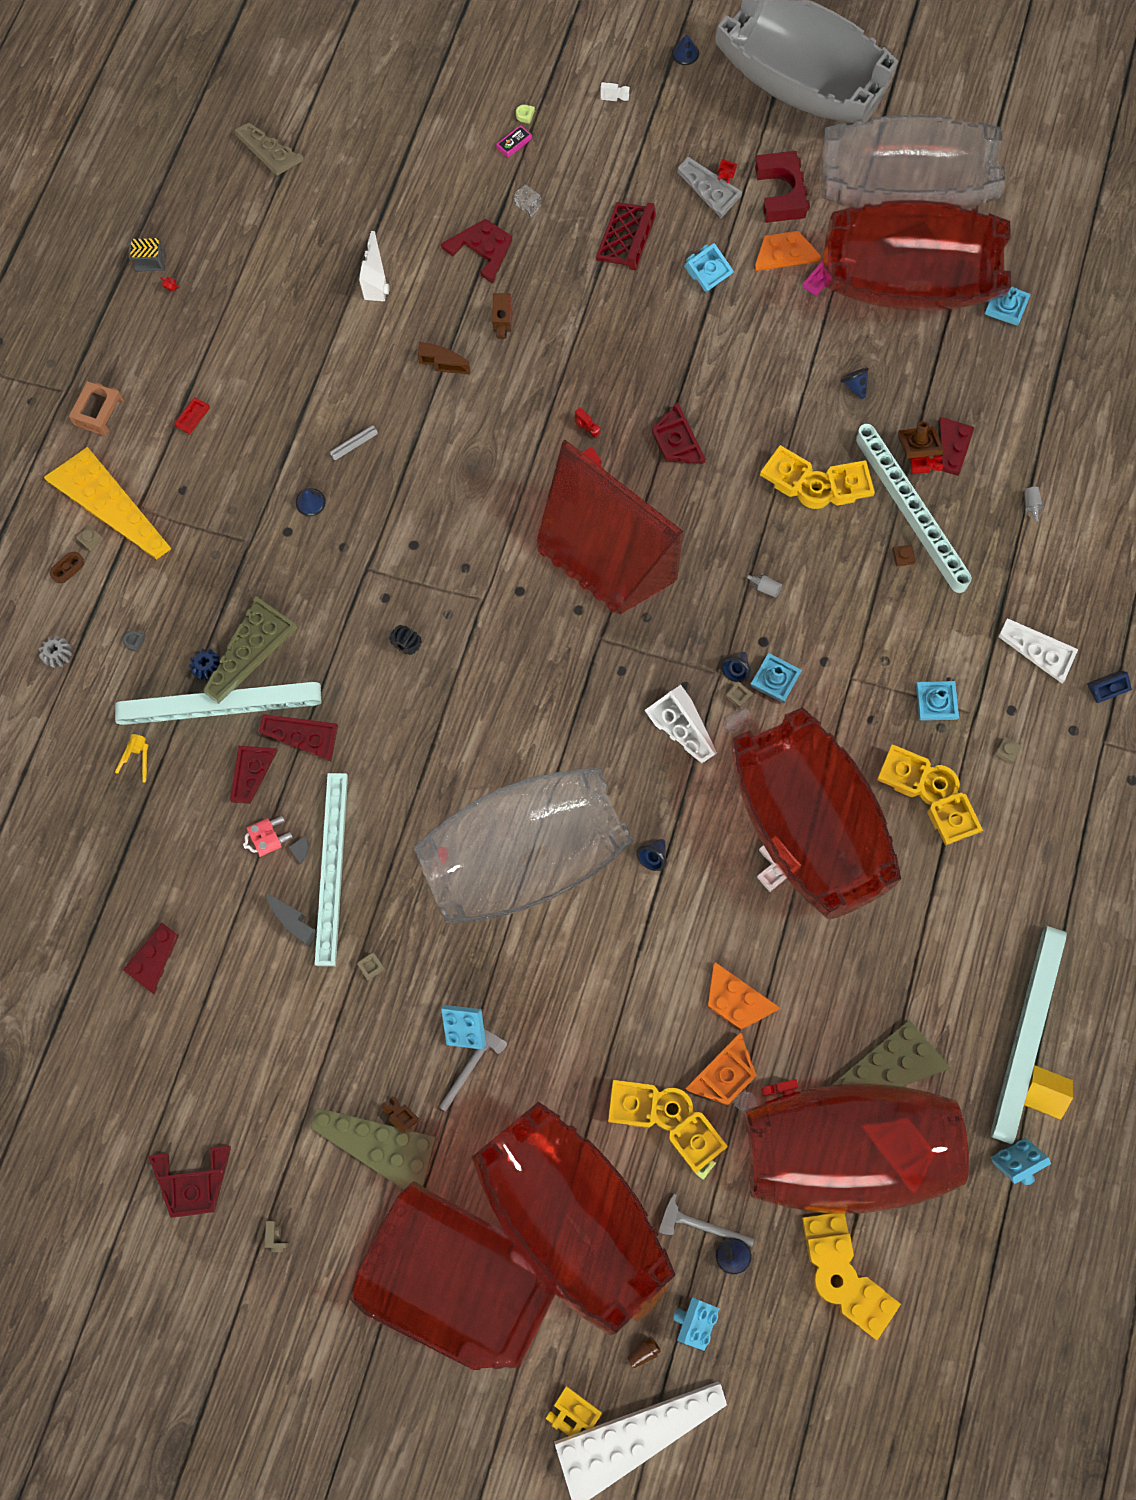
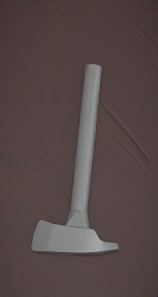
M484 1029L485 1048L483 1050H475L439 1108L445 1112L447 1111L485 1050L491 1047L499 1054L505 1049L507 1042Z
M675 1193L669 1201L659 1228V1233L673 1235L675 1223H683L727 1239H740L750 1247H752L754 1238L681 1213L675 1204L677 1196Z

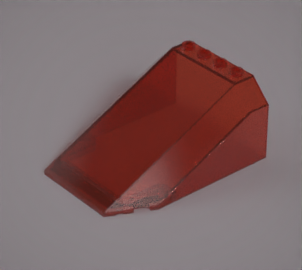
M413 1181L397 1196L355 1274L350 1300L364 1315L472 1370H480L481 1368L502 1369L503 1367L519 1368L559 1289V1285L551 1276L549 1269L543 1263L534 1247Z

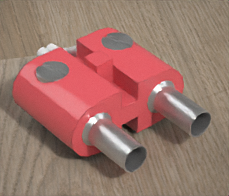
M280 816L271 821L266 818L246 827L248 833L245 835L244 848H249L251 852H257L259 857L281 848V843L292 839L290 832L277 837L273 830L274 826L285 822L283 817ZM248 836H250L254 844L255 850L252 849L251 846L247 845Z

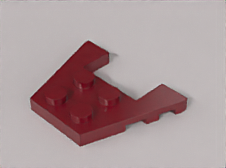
M484 219L443 242L441 249L454 256L466 245L481 255L489 263L480 271V274L493 284L496 274L501 268L503 258H505L512 243V236L489 220Z
M231 1146L210 1148L211 1170L170 1175L168 1153L148 1156L171 1218L215 1212Z

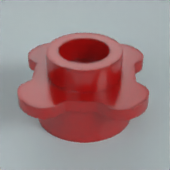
M168 276L166 279L160 278L163 280L162 287L172 292L176 288H180L176 285L177 281Z

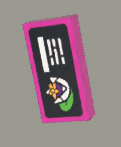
M520 125L496 144V148L508 158L532 139V134Z

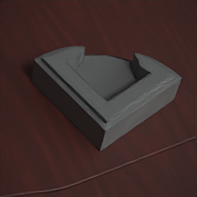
M305 836L289 847L300 864L305 861L309 849V843Z

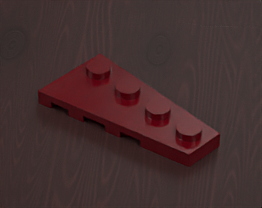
M263 714L259 733L331 762L338 724Z

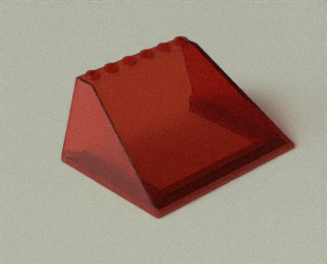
M564 439L561 444L537 537V550L542 556L550 558L556 567H561L565 570L568 577L571 579L575 578L583 589L590 590L597 600L605 602L612 612L616 611L621 615L677 581L683 530Z

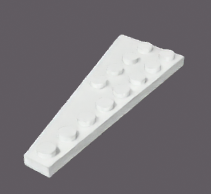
M717 1381L554 1441L571 1499L590 1500L724 1408L727 1404L720 1382Z

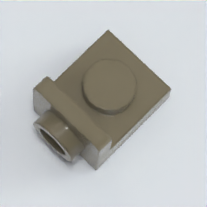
M266 1221L265 1248H271V1252H283L284 1248H289V1243H277V1239L281 1237V1226H278V1221Z

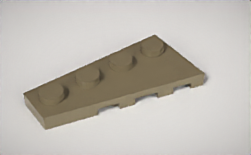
M250 123L235 130V135L276 176L303 161V155L295 154L288 146L280 145L278 140L267 137L265 132Z

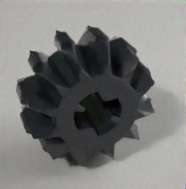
M398 625L390 633V643L404 654L413 655L421 646V637L412 628Z

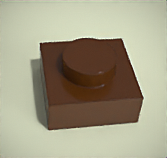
M912 544L893 547L892 551L896 567L915 564L916 560Z

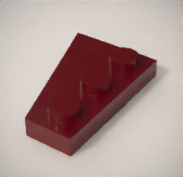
M940 417L939 439L943 446V455H940L942 456L941 464H943L941 471L959 476L975 427Z
M238 746L230 797L232 803L251 804L278 751L276 748Z
M161 923L124 967L123 971L155 995L157 984L164 973V967L171 956L179 935L164 923Z

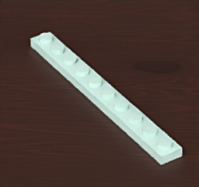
M328 773L315 966H336L348 775L342 773Z

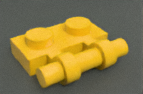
M566 1386L554 1404L560 1410V1413L557 1416L550 1411L545 1419L551 1422L552 1427L556 1430L559 1428L565 1434L571 1436L579 1433L582 1428L587 1430L594 1427L602 1412ZM566 1415L577 1423L574 1428L563 1421Z

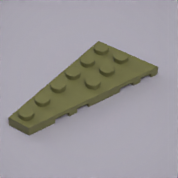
M257 596L253 600L252 607L247 610L243 623L239 625L231 639L226 654L221 657L217 670L213 672L204 688L205 694L218 704L297 629L294 622Z
M908 1020L816 1098L828 1113L831 1114L951 1068L914 1024Z
M320 1108L316 1109L311 1129L417 1199H421L436 1137L409 1130L402 1134L393 1126Z

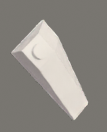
M371 231L368 251H365V261L362 262L359 280L364 300L385 301L386 294H389V284H386L375 231Z
M681 685L645 710L656 727L666 731L672 740H677L688 753L701 763L717 753L693 701Z

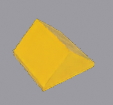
M1034 1065L1024 1106L1061 1120L1073 1099V1080Z

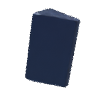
M1117 671L1087 683L1096 703L1132 690L1128 672Z

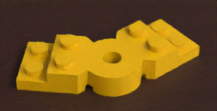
M780 445L760 472V476L775 484V489L789 497L797 496L804 506L811 509L823 508L830 502L835 505L854 503L856 499L874 496L875 494L866 460L831 466L825 474L819 471H812L810 462Z
M893 744L891 745L877 781L892 786L895 791L909 797L919 795L925 803L929 804L927 813L935 830L938 829L945 846L983 831L967 795L958 793L960 782L952 769L942 765L931 767L929 759ZM934 783H940L943 789H937Z
M613 1080L608 1123L650 1128L656 1123L660 1128L669 1131V1141L694 1173H697L728 1147L705 1116L700 1112H693L692 1101L684 1091L678 1088H667L659 1092L654 1085ZM669 1104L677 1106L678 1113L676 1115L667 1113L666 1107Z
M845 1212L802 1218L809 1261L817 1267L813 1276L816 1292L825 1301L839 1304L840 1313L872 1338L878 1340L901 1304L868 1277H858L855 1269L849 1264L854 1253L851 1237L848 1233ZM837 1274L841 1279V1283L838 1287H833L831 1285V1277Z

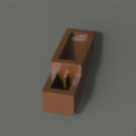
M419 342L417 353L419 364L435 365V371L470 375L469 361L459 354L442 346Z

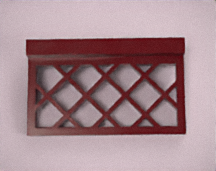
M616 202L597 252L596 260L628 265L630 270H636L656 217L654 203H647V206ZM619 209L627 210L626 213L620 216L618 214ZM638 211L643 212V214L637 218H635V216L633 215ZM631 216L633 220L625 224L623 219ZM620 221L622 226L614 230L613 225ZM636 224L638 226L637 229L630 232L628 228ZM623 230L627 231L628 234L619 237L617 234ZM615 235L617 240L609 243L607 241L608 238ZM631 238L633 240L632 243L625 246L623 241ZM620 243L623 248L614 251L612 247ZM608 249L612 252L608 256L602 255ZM626 251V259L618 257V255Z

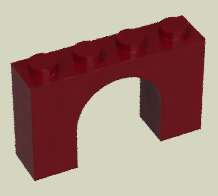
M797 151L756 155L755 172L757 181L782 179L787 181L793 188L786 195L764 198L763 213L765 223L806 218L807 211L810 210V202L806 200L807 188L803 185L804 173L800 171L801 158H798Z

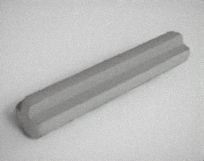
M373 425L364 429L330 451L331 457L334 460L339 459L377 435V429Z

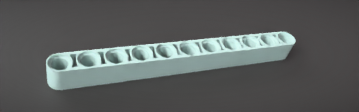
M870 424L861 425L856 436L858 446L952 590L957 593L964 592L971 582V574L875 428Z
M307 682L233 690L219 704L205 693L120 701L115 703V722L121 725L315 706L321 704V684Z
M1049 926L1044 927L990 1133L991 1138L1013 1144L1016 1138L1067 936L1065 931Z

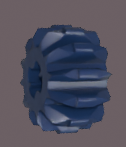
M202 648L200 654L195 652L196 657H190L192 663L189 665V668L194 676H198L199 680L206 678L209 681L210 676L217 670L220 664V656L211 649L206 652Z

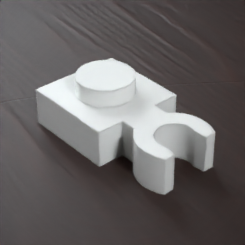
M602 82L601 100L617 101V98H620L621 100L628 101L630 87L623 86L618 88V84Z

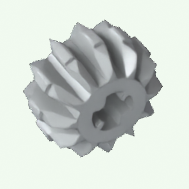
M55 636L54 639L48 637V642L42 641L44 647L39 648L41 652L39 657L45 665L56 668L57 665L63 667L64 661L69 663L67 657L72 656L70 652L72 647L66 639Z

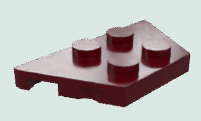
M676 403L673 409L668 414L666 413L662 420L652 428V434L666 462L703 464L706 459L679 403Z

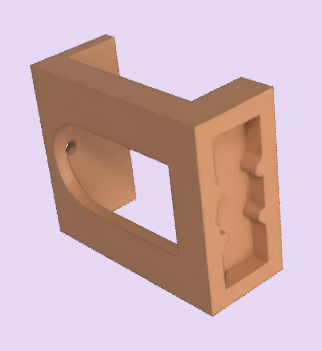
M87 381L69 418L74 426L107 436L109 429L106 423L117 402L124 403V399L115 388H106L100 383ZM92 393L106 397L96 419L81 414Z

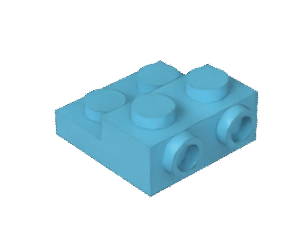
M715 243L711 246L707 244L702 247L697 256L692 254L686 259L687 263L684 265L692 279H697L705 292H708L734 273Z

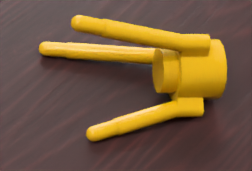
M136 734L131 735L115 773H119L123 763L128 761L131 752L139 754L140 751H143L142 781L146 782L147 749L149 745L145 744V737Z

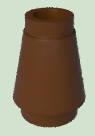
M652 1337L644 1338L631 1355L628 1356V1360L636 1368L657 1358V1354L661 1350Z

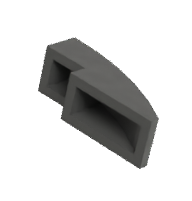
M268 894L266 898L279 921L298 940L309 947L317 932L302 923L305 916Z

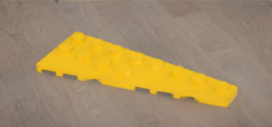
M88 447L44 477L48 483L56 487L60 492H63L71 500L83 506L88 512L111 526L115 531L121 533L126 539L138 545L156 560L171 550L167 542Z

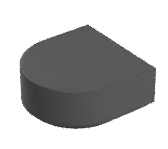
M128 631L123 636V644L128 649L139 652L146 636L138 631Z

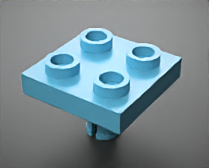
M997 282L985 315L1018 326L1031 294Z
M768 653L750 686L784 704L802 670Z
M955 681L916 683L919 720H957L959 718Z
M448 1005L441 1009L447 1045L482 1050L485 1048L486 1039L481 1009Z
M1027 1138L1016 1142V1144L1001 1150L991 1157L993 1164L1014 1184L1020 1181L1024 1185L1032 1184L1035 1181L1033 1174L1051 1164L1049 1157Z
M692 1297L687 1312L678 1308L674 1313V1321L683 1324L677 1341L705 1351L711 1339L712 1328L717 1322L720 1308Z

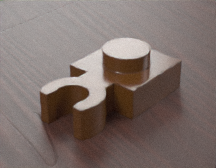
M392 1096L389 1101L393 1106H388L385 1102L383 1103L382 1110L387 1114H391L389 1121L402 1134L418 1122L419 1118L405 1104L400 1107L395 1097Z

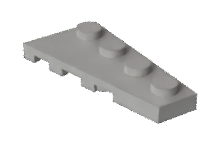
M689 157L678 167V173L720 218L742 196V191L730 183H726L722 178L718 180L716 174Z

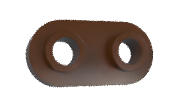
M69 552L50 569L51 578L56 583H65L84 566L83 557L78 552Z

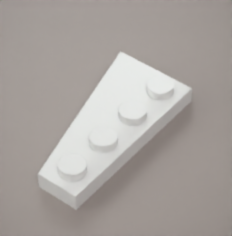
M1008 618L999 634V638L1063 684L1078 649Z

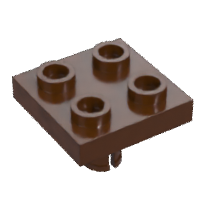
M920 421L917 423L916 429L898 431V438L906 458L943 455V446L934 427H929V423Z

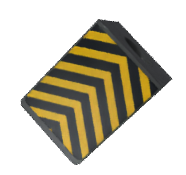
M160 238L130 239L129 259H135L134 269L136 272L165 271L166 251Z

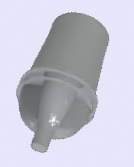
M1030 487L1024 490L1025 512L1029 517L1034 518L1035 522H1038V517L1043 513L1044 505L1042 504L1039 487Z
M764 573L755 574L753 577L748 576L752 587L756 591H761L775 598L781 591L782 584L767 577Z

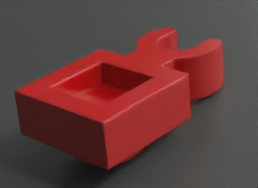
M721 159L717 171L719 173L717 179L725 178L727 180L726 183H729L731 178L733 179L738 164Z
M579 407L575 411V423L578 427L585 429L587 432L589 431L594 438H597L601 434L599 432L601 428Z
M942 456L910 458L911 473H930L931 469L941 471L943 464L938 463H941Z
M797 1079L762 1087L761 1091L763 1097L778 1093L786 1096L795 1093L794 1089H797L799 1086Z

